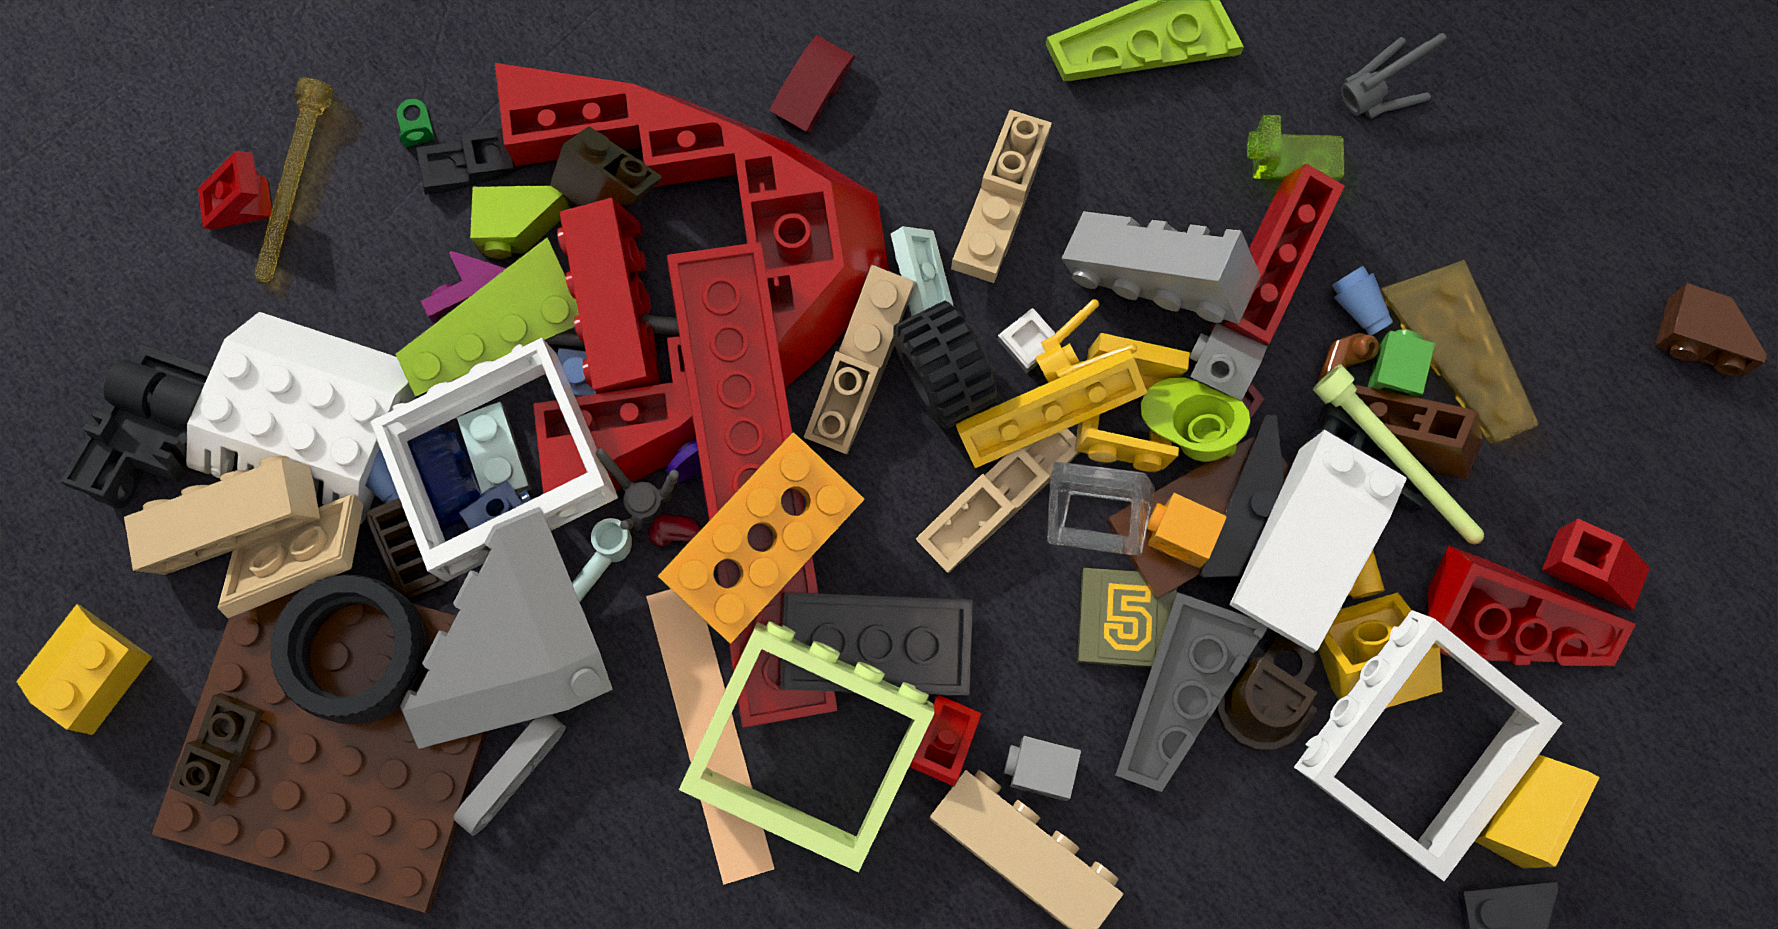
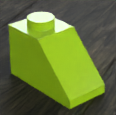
M552 186L473 187L470 238L481 254L491 258L504 259L510 257L512 253H526L561 220L560 211L571 209V201Z

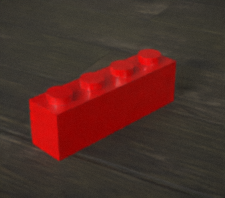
M1307 163L1283 177L1249 247L1260 273L1258 282L1239 324L1227 320H1222L1218 324L1263 345L1270 344L1344 189L1343 184ZM1213 322L1209 331H1213L1216 323Z

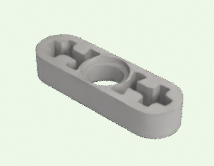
M552 714L535 718L462 803L454 815V821L472 836L479 833L553 748L564 733L566 726Z

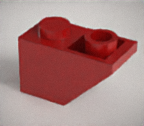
M1576 519L1557 531L1541 572L1628 611H1632L1635 608L1650 567L1623 538L1583 520Z

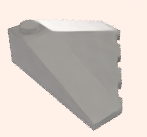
M540 507L492 527L484 542L487 547L491 548L490 553L479 573L472 570L469 571L453 602L455 607L460 609L448 633L439 630L422 663L425 668L429 669L418 692L408 690L400 707L418 749L566 711L613 690L600 651Z

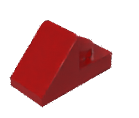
M235 151L198 188L203 229L212 230L267 219L272 216L268 180L255 171L253 153Z
M938 694L933 703L935 713L909 767L955 787L982 713Z

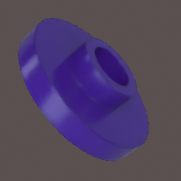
M696 440L683 445L666 468L667 475L672 470L678 471L679 477L676 483L688 480L701 472Z

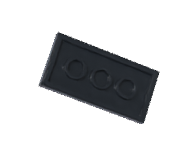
M783 592L781 627L784 625L792 629L796 633L793 639L810 647L813 641L828 645L840 653L838 660L856 667L858 662L871 665L885 674L882 680L899 688L905 682L914 685L917 690L926 694L970 695L973 600ZM780 658L778 687L780 690L853 692Z

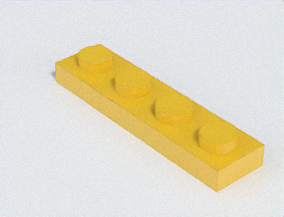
M1127 348L960 421L955 425L974 467L977 468L1148 393L1135 358L1130 349Z

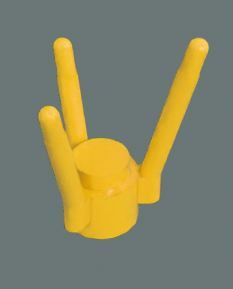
M1094 299L1053 336L1040 342L1045 352L1035 358L1048 383L1127 348L1133 354L1137 351V346L1130 344L1079 362L1070 344L1061 348L1060 343L1098 308L1099 302Z

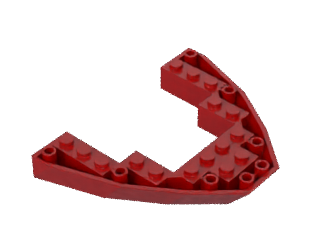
M495 63L504 146L515 166L558 160L562 145L590 126L597 132L605 135L623 150L642 148L644 164L662 176L660 183L655 187L738 175L747 244L761 242L785 388L819 361L848 328L871 265L889 271L877 194L792 143L685 99L636 84ZM679 336L667 338L672 383L575 397L597 449H604L632 483L668 466L675 457L676 452L683 445L696 440ZM557 400L533 404L543 494L588 473ZM607 470V473L610 477V480L613 484L615 491L622 489L619 483Z

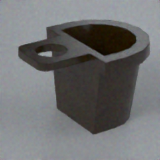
M1279 635L1273 640L1263 657L1248 659L1216 708V713L1223 729L1237 743L1253 750H1276L1294 742L1307 728L1318 710L1312 706L1317 692L1304 684L1317 664L1316 654ZM1291 651L1299 657L1301 668L1296 676L1293 677L1274 665L1275 657L1279 652Z

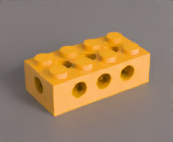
M793 432L657 577L731 644L863 502L864 498ZM786 490H796L803 495L805 508L799 516H792L784 511L781 498ZM753 525H764L772 533V545L765 552L754 550L748 543V532ZM724 559L735 562L740 570L738 582L730 588H723L718 585L713 575L717 563Z

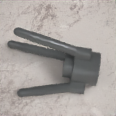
M1441 33L1383 70L1374 72L1406 43L1405 38L1400 37L1359 72L1346 78L1345 83L1341 85L1340 91L1343 101L1350 112L1356 116L1365 112L1367 118L1371 120L1383 112L1429 101L1431 95L1429 93H1422L1383 102V97L1388 95L1385 79L1433 50V48L1443 43L1447 36Z
M599 448L596 451V455L625 491L624 506L632 517L622 521L620 527L623 530L634 529L639 531L643 528L644 523H651L662 514L664 503L672 499L671 492L677 482L679 473L676 470H672L660 490H657L654 485L648 482L633 484L604 449Z

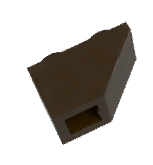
M588 126L562 145L550 185L579 206L608 198H613L620 205L638 201L660 183L662 176L646 166L641 160L614 144L605 135Z

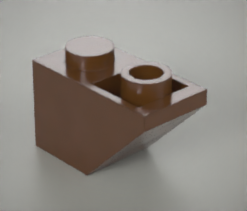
M1686 283L1668 298L1655 347L1670 351V355L1679 360H1697L1715 366L1714 368L1717 372L1729 376H1744L1765 363L1767 354L1732 297Z

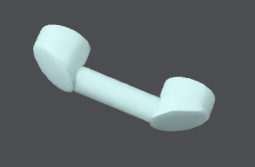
M604 519L598 522L592 530L591 542L597 551L572 582L579 602H581L611 562H619L625 559L630 552L632 546L630 531L623 530L620 527L621 521L618 519Z

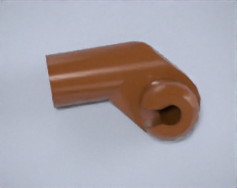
M1358 333L1331 343L1317 381L1319 382L1327 373L1340 364L1346 369L1347 367L1373 359L1379 352L1377 339L1372 335Z

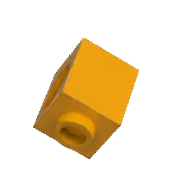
M1173 493L1165 505L1157 503L1150 516L1146 529L1153 531L1148 546L1200 569L1209 560L1227 516Z

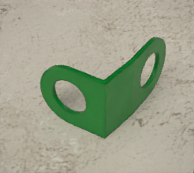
M408 99L402 102L397 109V119L401 130L399 138L404 147L407 148L434 140L425 104L418 99ZM409 106H417L420 109V116L414 121H409L404 117V111Z

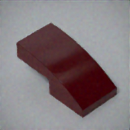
M816 35L791 70L769 111L811 133L831 94L836 95L856 56Z

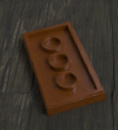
M1255 436L1237 445V450L1232 457L1225 456L1219 460L1207 462L1107 519L1106 522L1156 600L1199 576L1201 568L1199 569L1148 546L1153 531L1146 529V526L1156 504L1165 505L1173 493H1176L1224 515L1227 503L1239 474L1245 465ZM1282 457L1283 476L1285 483L1290 468L1287 465L1284 458Z

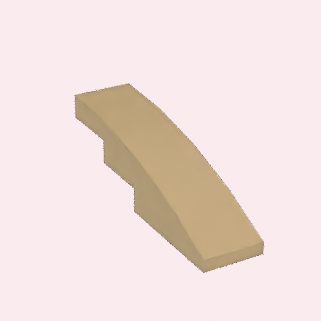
M1067 428L1005 455L989 472L977 478L916 540L949 573L1014 516L1081 453L1075 451V435Z

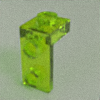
M1262 115L1256 131H1250L1247 154L1249 159H1253V178L1283 179V177L1306 163L1336 181L1341 180L1344 176V143L1341 136L1281 134V115Z

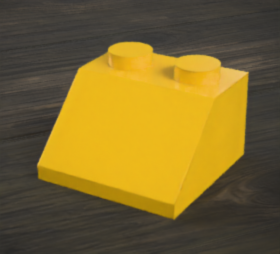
M1398 592L1340 609L1318 651L1331 688L1339 700L1350 693L1359 681L1364 665L1371 658L1377 656L1389 641L1393 627H1399L1411 612L1410 607ZM1434 643L1386 708L1442 692L1440 647Z
M76 604L17 680V683L32 705L62 727L70 731L93 735L151 660L152 656L84 607Z
M1538 755L1475 839V842L1520 868L1556 867L1600 777L1577 767Z

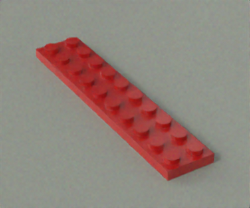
M761 242L667 255L709 521L792 434ZM786 490L781 498L782 507L786 513L792 516H799L804 511L803 496L796 490ZM756 524L750 528L747 539L749 545L754 550L765 552L772 545L773 536L769 528ZM813 557L800 568L731 644L729 643L733 672L757 622L767 626L768 622L771 621L781 626L783 592L818 594ZM728 559L717 563L719 585L723 588L734 586L740 578V570L737 564ZM761 649L738 698L742 727L837 711L834 691L778 689L780 657Z

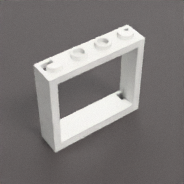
M542 338L524 347L519 344L512 349L511 353L493 362L479 363L471 368L468 374L452 382L436 384L427 391V394L409 403L396 404L393 406V411L370 421L427 571L445 582L484 564L491 551V548L487 547L484 542L492 527L498 523L540 507L552 531L618 498L605 466L596 455L598 449L560 360L554 350ZM546 374L588 473L446 542L407 441Z
M1411 610L1399 627H1393L1390 639L1380 653L1364 665L1360 673V679L1350 693L1334 705L1330 714L1331 718L1320 733L1306 743L1308 749L1294 768L1420 866L1445 881L1562 722L1436 619ZM1435 643L1516 710L1420 839L1416 841L1334 776Z

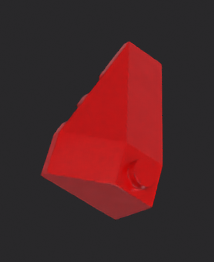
M1448 546L1428 587V616L1436 619L1487 662L1511 661L1514 665H1530V662H1557L1561 666H1615L1636 625L1626 618L1452 546ZM1440 648V653L1450 656L1442 648Z

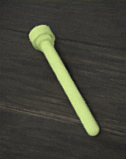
M1342 364L1327 373L1314 386L1313 391L1325 404L1331 402L1335 407L1341 406L1468 543L1473 545L1481 543L1484 539L1483 530L1355 394L1357 388L1352 383L1354 377Z

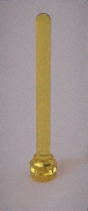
M299 78L294 97L298 100L296 106L300 111L254 273L256 280L260 283H268L273 278L317 116L322 115L324 109L329 108L334 93L333 87L317 79Z

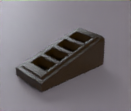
M400 498L365 512L372 534L395 588L399 593L411 601L448 585L447 582L432 573L407 583L405 576L424 569L426 566L422 557L403 565L399 562L400 558L419 551L415 539L395 547L393 545V540L412 533L408 520L387 529V524L407 517Z

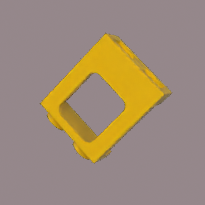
M1100 333L1088 349L1087 360L1112 350L1135 344L1137 351L1132 355L1135 358L1146 390L1155 383L1167 378L1181 377L1188 370L1190 352ZM1100 414L1078 424L1075 451L1088 454V457L1094 461L1108 463L1119 460L1133 463V467L1141 471L1157 472L1161 469L1164 470L1178 457L1179 447L1171 446V441L1159 436L1151 429L1149 441L1098 430Z

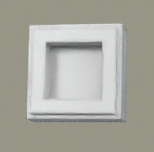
M1032 308L1000 333L997 340L1021 368L1028 373L1038 365L1035 357L1045 352L1040 342L1053 336L1055 332Z

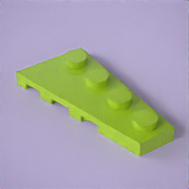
M1139 0L1047 37L1046 47L1064 82L1241 55L1244 48L1220 0Z
M548 238L544 239L395 354L415 397L426 393L436 384L451 382L468 374L471 368L479 363L493 362L511 353L512 349L519 344L524 347L540 338L545 341L575 327L574 317L579 315L576 299L571 296L568 290L565 274Z

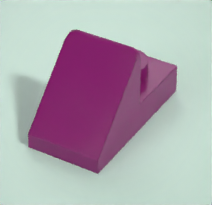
M450 251L449 254L462 282L442 285L436 288L430 297L421 300L427 316L434 324L506 268Z

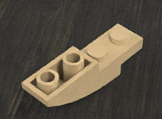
M1009 110L984 173L978 197L953 257L952 270L992 283L995 282L1027 200L1051 129V122Z
M871 265L839 351L835 352L804 438L848 454L894 348L893 326L902 321L916 281Z

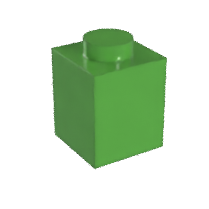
M1389 331L1379 343V352L1375 356L1368 387L1420 398L1424 392L1435 343L1423 340V337L1414 331Z

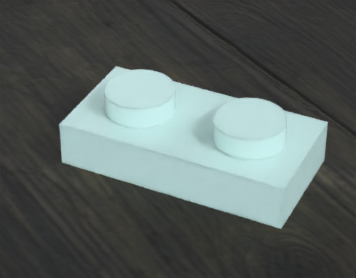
M902 226L891 233L895 257L901 276L916 281L908 302L911 316L944 300L953 305L934 231Z
M501 402L457 417L481 493L489 488L499 486L505 481H508L519 494L525 490L532 489L505 407Z

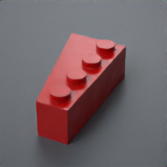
M613 198L560 211L562 228L558 229L557 234L563 253L568 255L570 271L566 272V283L571 296L576 299L579 315L574 317V325L579 340L585 345L587 359L583 360L582 367L587 384L599 393L661 384L654 330L650 323H644L643 315L650 313L651 302L650 294L638 276L639 272L647 271L645 255L642 251L639 252L634 238L642 236L641 222Z

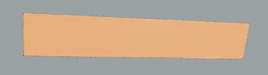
M669 589L646 597L689 758L692 762L724 694L725 687L707 622L673 590ZM731 713L706 768L752 788ZM701 800L723 885L774 870L763 828Z

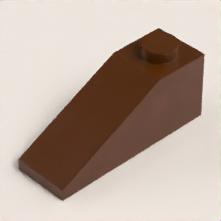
M1355 385L1357 388L1355 394L1415 458L1437 473L1463 479L1468 478L1482 444L1478 410Z

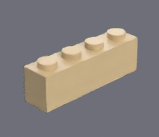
M287 456L268 457L260 461V467L252 470L228 472L220 476L221 481L209 486H191L181 491L182 496L174 499H160L145 503L143 510L124 517L133 571L166 575L319 520L320 514L311 467L289 461Z
M965 770L955 787L951 788L932 813L930 820L1066 928L1098 929L1124 894L1115 887L1119 879L1096 861L1091 867L1075 856L1080 848L1057 830L1052 836L1044 832L1036 825L1040 817L1019 800L1013 806L997 795L1002 787L984 772L978 770L973 776Z

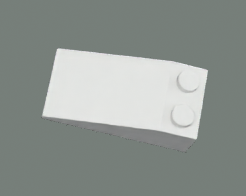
M1326 430L1322 431L1299 449L1230 605L1308 651L1316 652L1388 523L1407 478Z

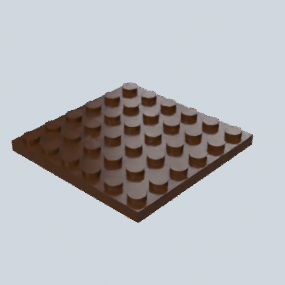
M300 590L229 618L151 835L420 912L430 913L458 827V823L453 818L459 807L467 799L488 731L418 749L401 708L385 718L360 724L336 723L309 714L297 706L283 692L274 676V669L271 667L272 662L270 659L271 635H273V628L277 623L276 620L280 617L281 611L285 609L286 604ZM353 604L337 610L321 624L311 643L310 666L315 682L323 691L335 696L352 697L367 691L384 675L393 657L395 635L390 620L381 610L368 604ZM413 604L426 626L430 649L439 630L449 632L456 615ZM223 693L262 709L264 713L250 747L231 784L218 805L211 806L175 791L170 786L186 743L197 739L212 696Z

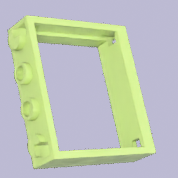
M769 621L767 626L757 622L679 790L859 872L935 713L933 703L927 701L928 694L917 690L914 685L903 682L899 688L882 680L885 674L871 665L858 662L856 667L838 660L840 653L828 645L813 641L810 647L793 639L796 633L784 625L781 627ZM761 649L912 718L857 836L706 768Z

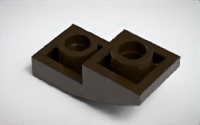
M223 693L213 695L197 739L186 743L170 788L208 805H218L250 747L264 710Z

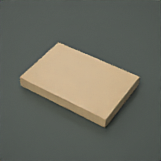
M350 494L319 507L320 519L233 550L218 609L227 618H231L315 583V581L324 580V578L350 570L352 568L364 504L355 494Z

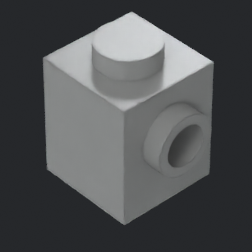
M1216 323L1210 337L1201 333L1189 358L1197 363L1190 377L1242 401L1262 362L1267 346Z
M1023 736L1020 747L1010 746L1004 774L1012 775L1010 785L1012 788L1068 801L1071 798L1081 750Z

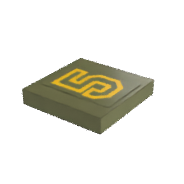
M1083 568L1077 663L1152 668L1177 594V588L1156 600L1137 571Z

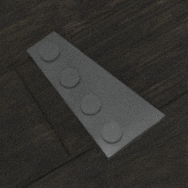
M1177 592L1115 776L1162 792L1268 627L1251 617Z

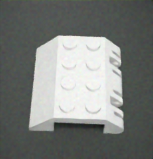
M258 312L224 339L187 423L186 463L188 468L206 474L211 473L213 476L220 478L221 475L233 470L235 452L238 453L237 471H249L260 467V461L268 457L287 456L289 461L311 467L316 496L319 489V481L324 482L323 506L350 494H355L364 504L361 524L366 518L365 512L370 509L375 494L365 484L376 455L380 450L370 421L393 411L394 405L409 403L415 400L416 397L397 357Z

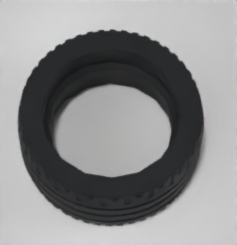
M336 575L324 578V580L315 581V583L308 585L307 588L300 590L297 595L292 597V600L286 604L285 609L281 611L280 617L276 620V626L273 628L274 632L271 635L272 641L270 644L271 667L274 669V676L281 689L301 709L329 721L342 724H360L385 718L401 708L400 705L408 690L416 692L419 689L420 683L424 680L425 673L427 672V668L422 663L429 651L430 641L422 617L405 596L376 579L357 575ZM353 604H368L381 610L390 620L395 635L393 657L384 675L367 691L352 697L335 696L323 691L315 682L310 666L312 641L321 624L337 610Z

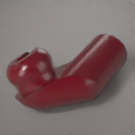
M662 514L653 520L652 526L648 529V537L658 547L669 545L671 541H681L688 544L702 529V526L691 516Z

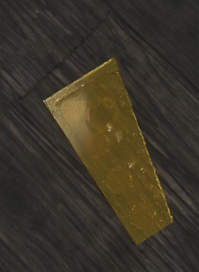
M1465 260L1380 289L1386 306H1390L1402 321L1400 326L1403 330L1419 333L1423 340L1435 343L1430 365L1438 376L1443 375L1456 392L1454 397L1462 407L1478 410L1481 432L1490 444L1529 431L1539 425Z

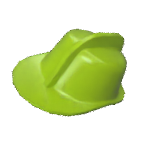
M1184 377L1167 378L1155 383L1147 390L1148 394H1145L1141 401L1142 418L1148 428L1159 436L1178 444L1185 455L1196 461L1210 462L1225 456L1232 457L1237 450V443L1246 435L1250 426L1249 410L1242 401L1203 383Z

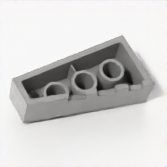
M1083 211L1062 256V260L1072 274V279L1083 287L1096 289L1097 286L1112 289L1121 297L1130 300H1136L1138 296L1150 299L1160 307L1170 311H1178L1180 308L1194 311L1201 318L1214 323L1227 320L1239 324L1260 277L1258 268L1240 230L1226 229L1223 237L1209 235L1210 230L1207 226L1190 224L1186 233L1178 232L1166 221L1151 220L1147 227H1141L1131 217Z

